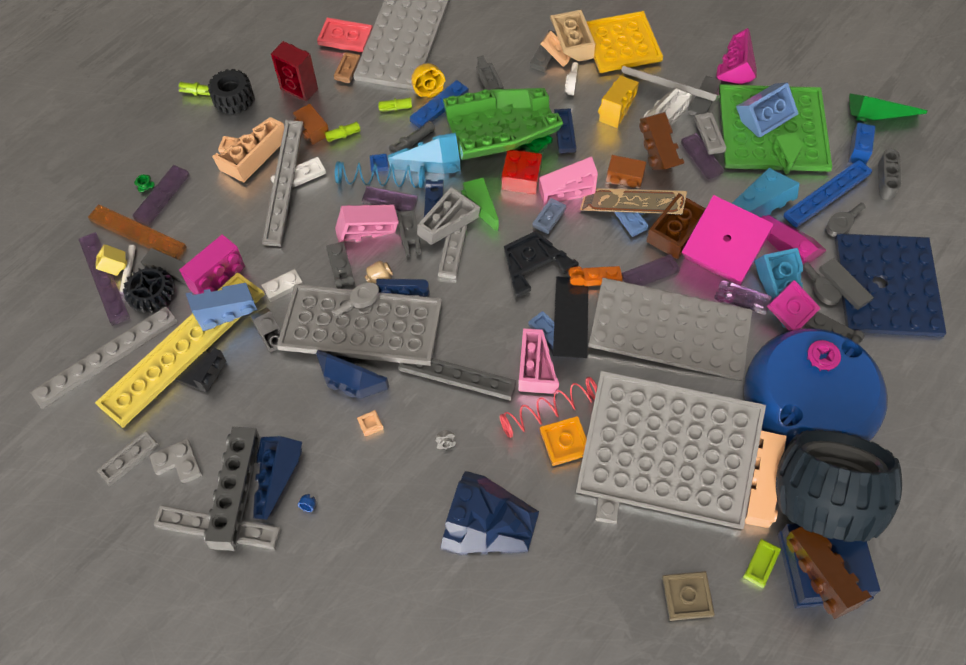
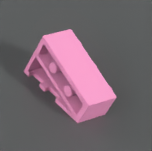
M589 157L539 177V191L543 204H547L550 198L561 202L594 194L598 172L593 158Z
M394 205L341 206L335 227L338 243L353 239L357 242L361 241V237L372 235V238L395 233L399 221Z
M523 328L519 391L554 394L559 389L558 378H556L543 330Z

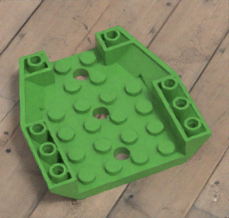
M545 88L485 89L476 93H465L464 95L449 96L443 99L448 126L451 133H456L461 160L514 150L520 145L531 143L537 138H543L559 131L563 125L559 114L552 113L549 108V95Z

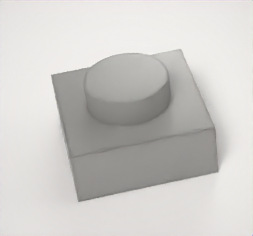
M598 498L595 520L616 524L619 502Z

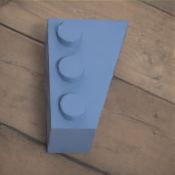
M246 283L224 286L222 290L213 292L207 289L204 290V293L192 295V292L185 293L191 311L203 331L213 329L218 325L231 322L236 318L249 315L257 310Z

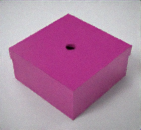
M713 195L682 250V254L685 259L741 286L768 239L774 223Z

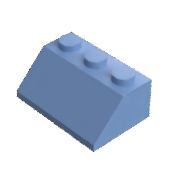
M788 82L775 83L736 106L741 122L757 137H762L799 114Z

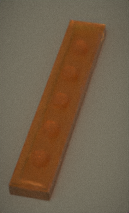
M99 204L88 216L91 222L175 259H178L187 248L184 243Z

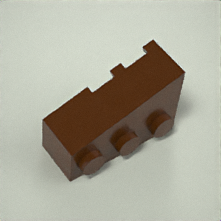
M666 112L641 118L639 127L644 135V147L648 151V164L652 167V170H663L684 164L683 158L679 159L676 151L679 148L678 144L672 141L670 134L673 131Z

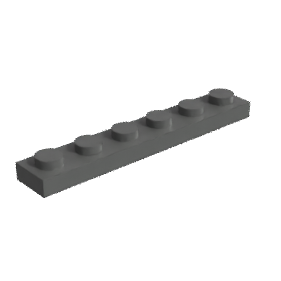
M434 358L431 360V366L402 362L398 366L399 371L510 401L516 386V380Z

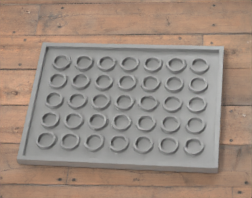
M601 371L576 493L743 530L766 405Z

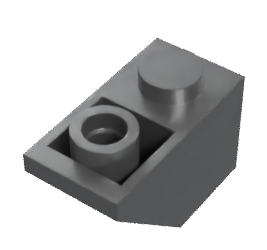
M266 307L250 315L271 353L278 349L277 344L281 330L271 311Z

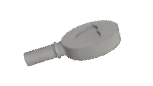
M369 282L357 286L351 292L350 300L332 311L334 316L338 317L347 310L352 309V307L365 308L372 305L379 297L378 286L375 283Z

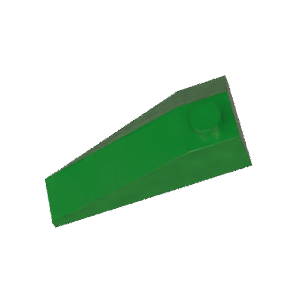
M851 93L849 95L851 115L857 116L856 120L867 122V119L878 120L927 114L928 111Z

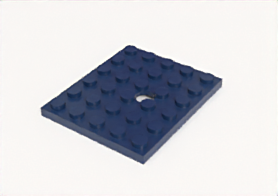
M862 234L836 235L835 244L838 262L874 297L870 303L857 310L842 295L845 325L854 331L859 330L870 334L944 337L946 335L930 237ZM881 277L887 282V286L879 288L878 284L873 282V279Z

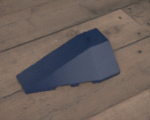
M283 436L261 437L256 463L260 464L259 473L255 476V481L258 482L259 486L254 494L253 518L268 519L301 456V441Z

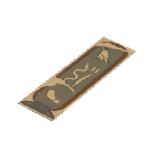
M596 188L594 194L583 197L580 210L663 213L679 193L682 196L667 214H682L687 191Z

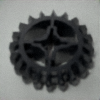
M154 265L151 268L145 266L144 269L138 267V272H132V277H127L128 282L123 283L124 289L122 290L126 302H128L130 307L137 311L141 310L144 313L147 310L153 313V310L156 308L160 310L162 305L167 307L166 301H172L171 296L175 295V284L172 276H170L168 271L163 270L161 267L157 268Z

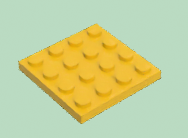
M644 11L586 21L595 42L594 60L599 73L619 70L623 66L630 68L663 60V55Z

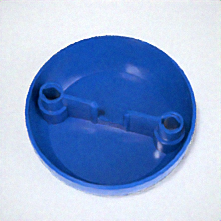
M815 328L797 329L772 338L753 357L744 380V400L766 405L761 431L785 435V449L795 435L800 434L802 431H814L815 429L839 431L871 441L879 431L887 411V388L876 362L860 345L841 334L829 330ZM820 340L829 341L839 349L841 361L836 368L830 371H819V368L812 366L811 361L807 360V351L814 342ZM828 352L823 355L821 354L819 359H826Z

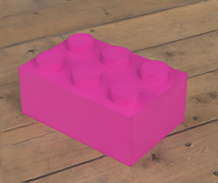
M222 234L179 270L188 288L196 295L204 293V290L210 289L211 292L217 291L237 272L240 273L245 264L238 247Z

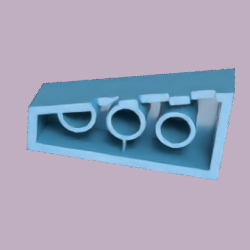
M768 168L732 204L759 217L767 216L774 209L785 206L786 202L797 199L800 183Z

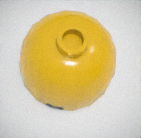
M431 63L419 65L411 77V83L416 94L420 97L427 96L428 98L438 95L443 90L446 80L443 72Z

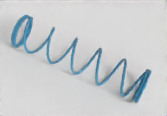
M337 161L335 165V182L337 184L341 183L343 168L344 176L348 184H352L355 181L358 174V170H360V175L363 183L365 185H369L373 178L374 171L376 168L378 181L381 186H385L389 179L392 168L394 181L398 187H401L404 183L407 170H409V176L413 187H424L425 168L422 165L419 169V182L417 186H414L409 165H407L405 175L401 185H398L396 182L394 168L392 164L390 166L387 180L383 185L381 184L379 179L376 163L374 164L371 179L367 184L363 180L360 163H358L354 180L351 183H349L347 180L344 162H342L341 164L340 161Z

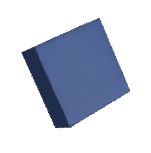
M387 154L370 155L371 172H373L375 163L377 164L378 172L389 171Z

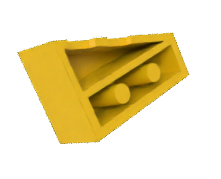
M623 76L614 81L612 87L602 98L598 114H600L599 122L615 128L619 127L637 95L638 81Z

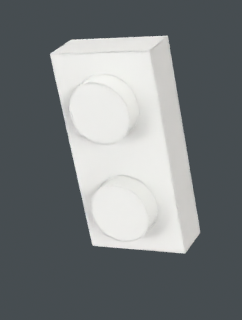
M294 269L261 286L268 300L272 302L291 293L295 284L303 285Z

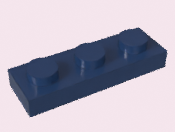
M571 108L554 109V113H558L563 121L560 130L556 132L559 154L575 153L577 148Z

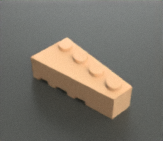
M270 117L253 128L251 134H244L239 138V142L233 146L229 144L225 147L224 152L213 155L212 157L219 170L244 183L281 146L284 132V124Z
M761 431L745 518L746 524L769 528L773 522H776L778 510L775 509L778 502L776 475L785 449V435Z

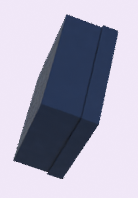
M796 523L787 524L782 531H779L777 536L794 607L796 609L823 606L824 601L820 594L813 590L811 579L807 573L801 570L798 563L799 559L795 553L789 550L786 543L788 534L801 526ZM827 538L832 544L831 551L840 554L843 558L847 572L849 574L854 573L859 579L857 585L862 592L867 590L872 596L866 602L873 600L874 596L881 590L867 541L847 542L840 539Z

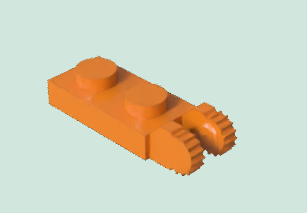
M579 266L572 267L568 271L570 284L573 286H599L603 278L622 282L620 266L581 268Z

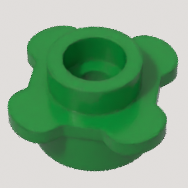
M139 175L134 181V184L138 186V191L141 193L155 186L154 182L151 181L150 175Z

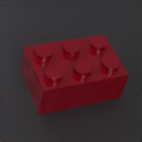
M282 41L271 53L280 89L307 102L318 90L311 55L307 51L295 47L293 44Z

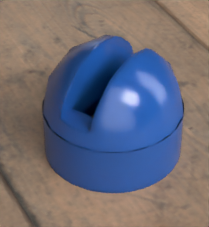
M310 494L303 495L298 502V507L306 512H312L316 505L315 497L310 498Z

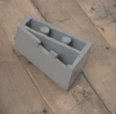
M451 187L419 222L417 235L432 245L477 219L480 207Z

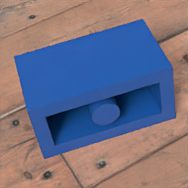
M857 123L851 136L849 163H855L860 159L864 164H867L873 151L875 126Z

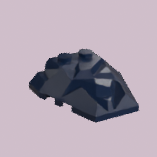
M465 471L461 481L458 482L446 519L441 549L459 555L481 552V554H488V552H528L539 511L486 476Z

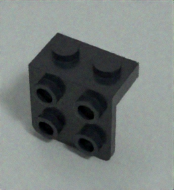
M214 348L211 353L204 351L175 380L207 393L227 361L219 349Z

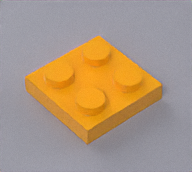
M578 416L540 427V433L552 466L583 457L587 438Z

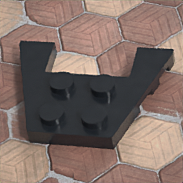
M536 231L504 246V253L516 298L531 291V286L523 275L551 261H555L564 274L568 273L570 268L579 266L578 261L569 258L564 251H559L553 246V243Z

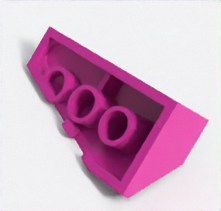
M747 28L733 35L727 47L729 51L723 55V63L717 67L718 80L742 85L757 78L750 30Z
M770 215L761 217L774 223L767 240L778 251L798 248L802 264L806 262L811 263L826 252V249L813 237Z

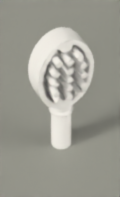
M577 62L572 63L571 72L569 75L567 74L565 84L567 95L574 96L578 75Z

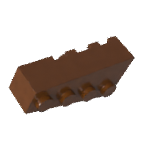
M799 527L788 534L786 543L789 550L796 554L801 570L808 574L813 590L820 594L824 601L823 606L825 610L833 616L834 620L858 609L872 597L867 590L862 592L857 585L859 579L854 573L849 574L847 572L843 558L840 554L831 551L832 544L826 537L803 529V527Z

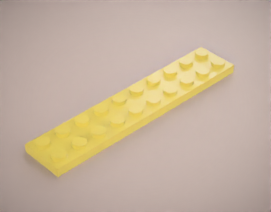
M238 272L222 286L246 283L255 304L265 295L263 290ZM192 313L100 397L95 404L124 428L241 317L218 325L213 329L203 331Z

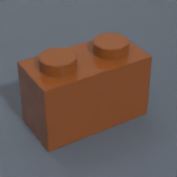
M311 104L293 112L294 121H303L302 135L305 140H309L314 145L326 138L325 132L329 131L328 125Z
M612 155L606 182L641 189L646 161Z

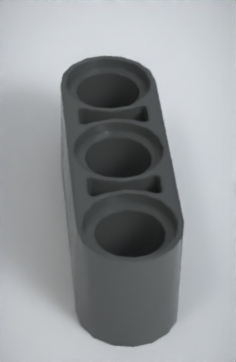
M895 149L885 150L878 163L879 195L885 200L893 199L901 187L900 154Z

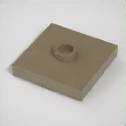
M706 571L662 576L670 621L714 617V608Z

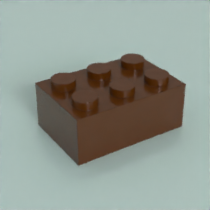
M679 193L651 226L647 237L649 244L677 260L682 255V250L706 209L686 198L682 214H667L682 196Z

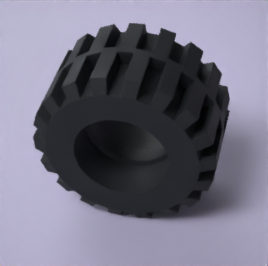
M226 69L223 72H218L217 75L212 76L213 79H210L208 91L214 107L218 111H223L225 114L240 113L241 110H246L247 106L252 104L251 102L254 100L249 77L242 73V71Z

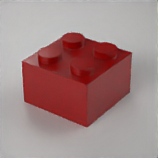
M518 150L507 151L502 172V190L536 194L542 168V154Z

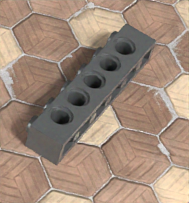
M232 427L231 434L227 436V451L222 456L223 467L222 471L220 470L218 473L219 484L218 488L214 490L213 509L209 510L208 515L210 522L208 528L204 531V541L209 549L236 550L260 441L256 428ZM231 504L228 508H224L225 505ZM227 523L225 527L219 528L220 525Z

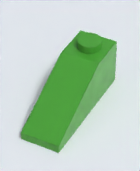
M484 178L463 182L461 194L480 207V218L494 230H499V219Z

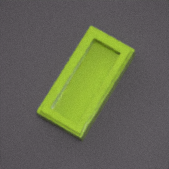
M761 539L743 578L764 588L781 548Z

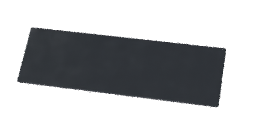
M556 276L553 356L588 358V286H573L570 284V277Z

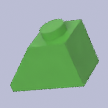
M796 132L776 136L772 146L785 174L790 173L803 148V142Z

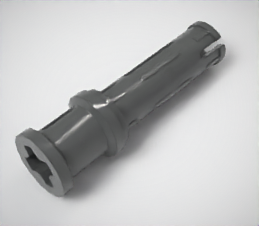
M428 121L409 136L401 137L399 142L388 147L390 153L392 154L405 148L412 149L414 144L435 131L434 124Z

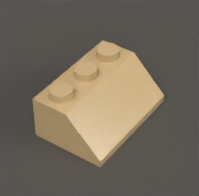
M582 10L550 16L563 53L577 61L594 58L595 42Z

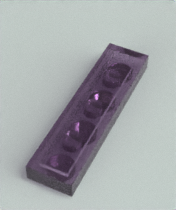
M173 165L132 215L134 220L149 226L188 178V171Z

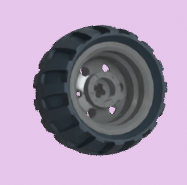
M821 429L802 431L790 441L778 465L776 495L779 508L791 522L800 525L809 532L847 542L870 541L873 537L877 538L885 531L899 507L902 495L900 462L888 449H884L879 444L862 439L856 435Z

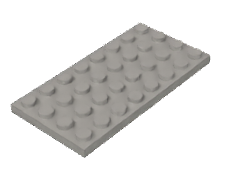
M384 0L354 72V80L414 90L411 83L412 74L419 65L428 62L450 0Z
M603 278L588 347L742 381L752 310Z
M294 285L277 344L278 350L316 354L317 350H320L332 356L431 366L442 306L441 298L379 293L378 299L372 305L365 308L352 307V309L335 317L332 311L346 303V301H349L353 290Z

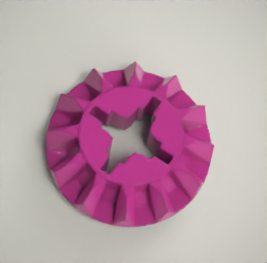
M816 341L811 344L807 351V360L811 361L812 366L819 368V371H830L836 368L841 361L839 349L829 341ZM828 352L826 359H819L821 354L823 355Z

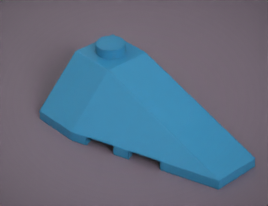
M456 133L438 135L433 137V141L425 144L420 142L418 147L413 149L405 148L388 155L389 167L392 164L395 170H406L407 165H409L410 171L419 172L422 165L427 173L447 174L461 171Z
M798 248L765 254L755 260L759 279L770 301L794 280L803 288V283H801L803 264Z

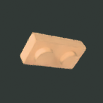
M552 31L548 32L540 44L562 66H565L571 57L563 53L558 37Z

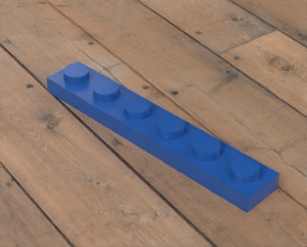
M859 159L787 210L783 217L795 228L799 227L871 175L873 170Z

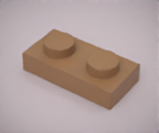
M345 52L335 71L334 80L350 83L361 58L360 55Z

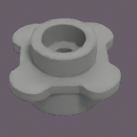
M448 430L439 432L435 437V441L438 443L436 445L437 448L448 449L455 446V434Z

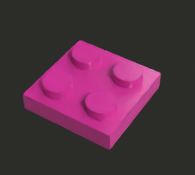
M795 280L790 282L767 305V308L789 331L801 329L820 309L817 303Z

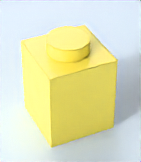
M104 244L96 256V269L118 276L120 271L126 268V252Z

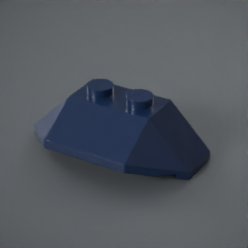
M317 350L316 354L329 388L333 390L339 389L350 397L354 398L356 396L361 399L388 390L389 383L387 377Z

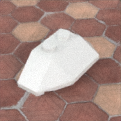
M676 88L666 94L661 100H657L654 107L648 110L644 117L666 112L671 126L689 107L692 94Z

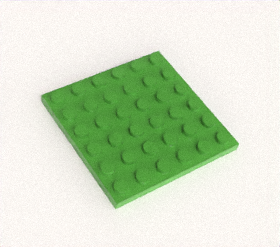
M720 84L719 100L722 138L726 145V152H723L725 168L763 170L771 168L773 170H783L772 146L776 136L796 132L803 142V148L791 170L831 172L832 160L821 87L789 86L799 114L762 137H757L741 122L736 106L769 86Z

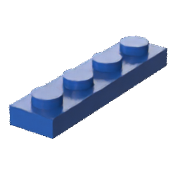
M456 80L412 114L410 122L418 128L428 121L433 122L445 112L443 99L449 96H460L469 93V88Z

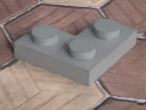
M188 439L149 455L156 475L176 467L182 484L202 476Z

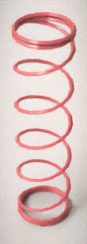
M586 377L587 392L579 384L573 383L570 388L571 400L565 393L556 390L554 393L555 409L546 399L539 397L537 400L538 417L529 406L522 405L520 408L521 424L509 412L500 414V421L506 435L509 438L513 437V430L506 414L511 415L521 430L525 432L522 420V407H527L534 414L539 424L542 425L539 413L540 399L545 400L559 418L555 402L556 393H562L573 409L576 410L572 398V386L578 385L592 403L591 397L595 400V395L589 381L596 393L597 385L591 377Z

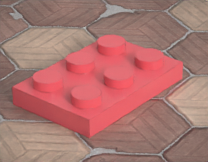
M327 18L317 43L321 46L363 53L373 26Z

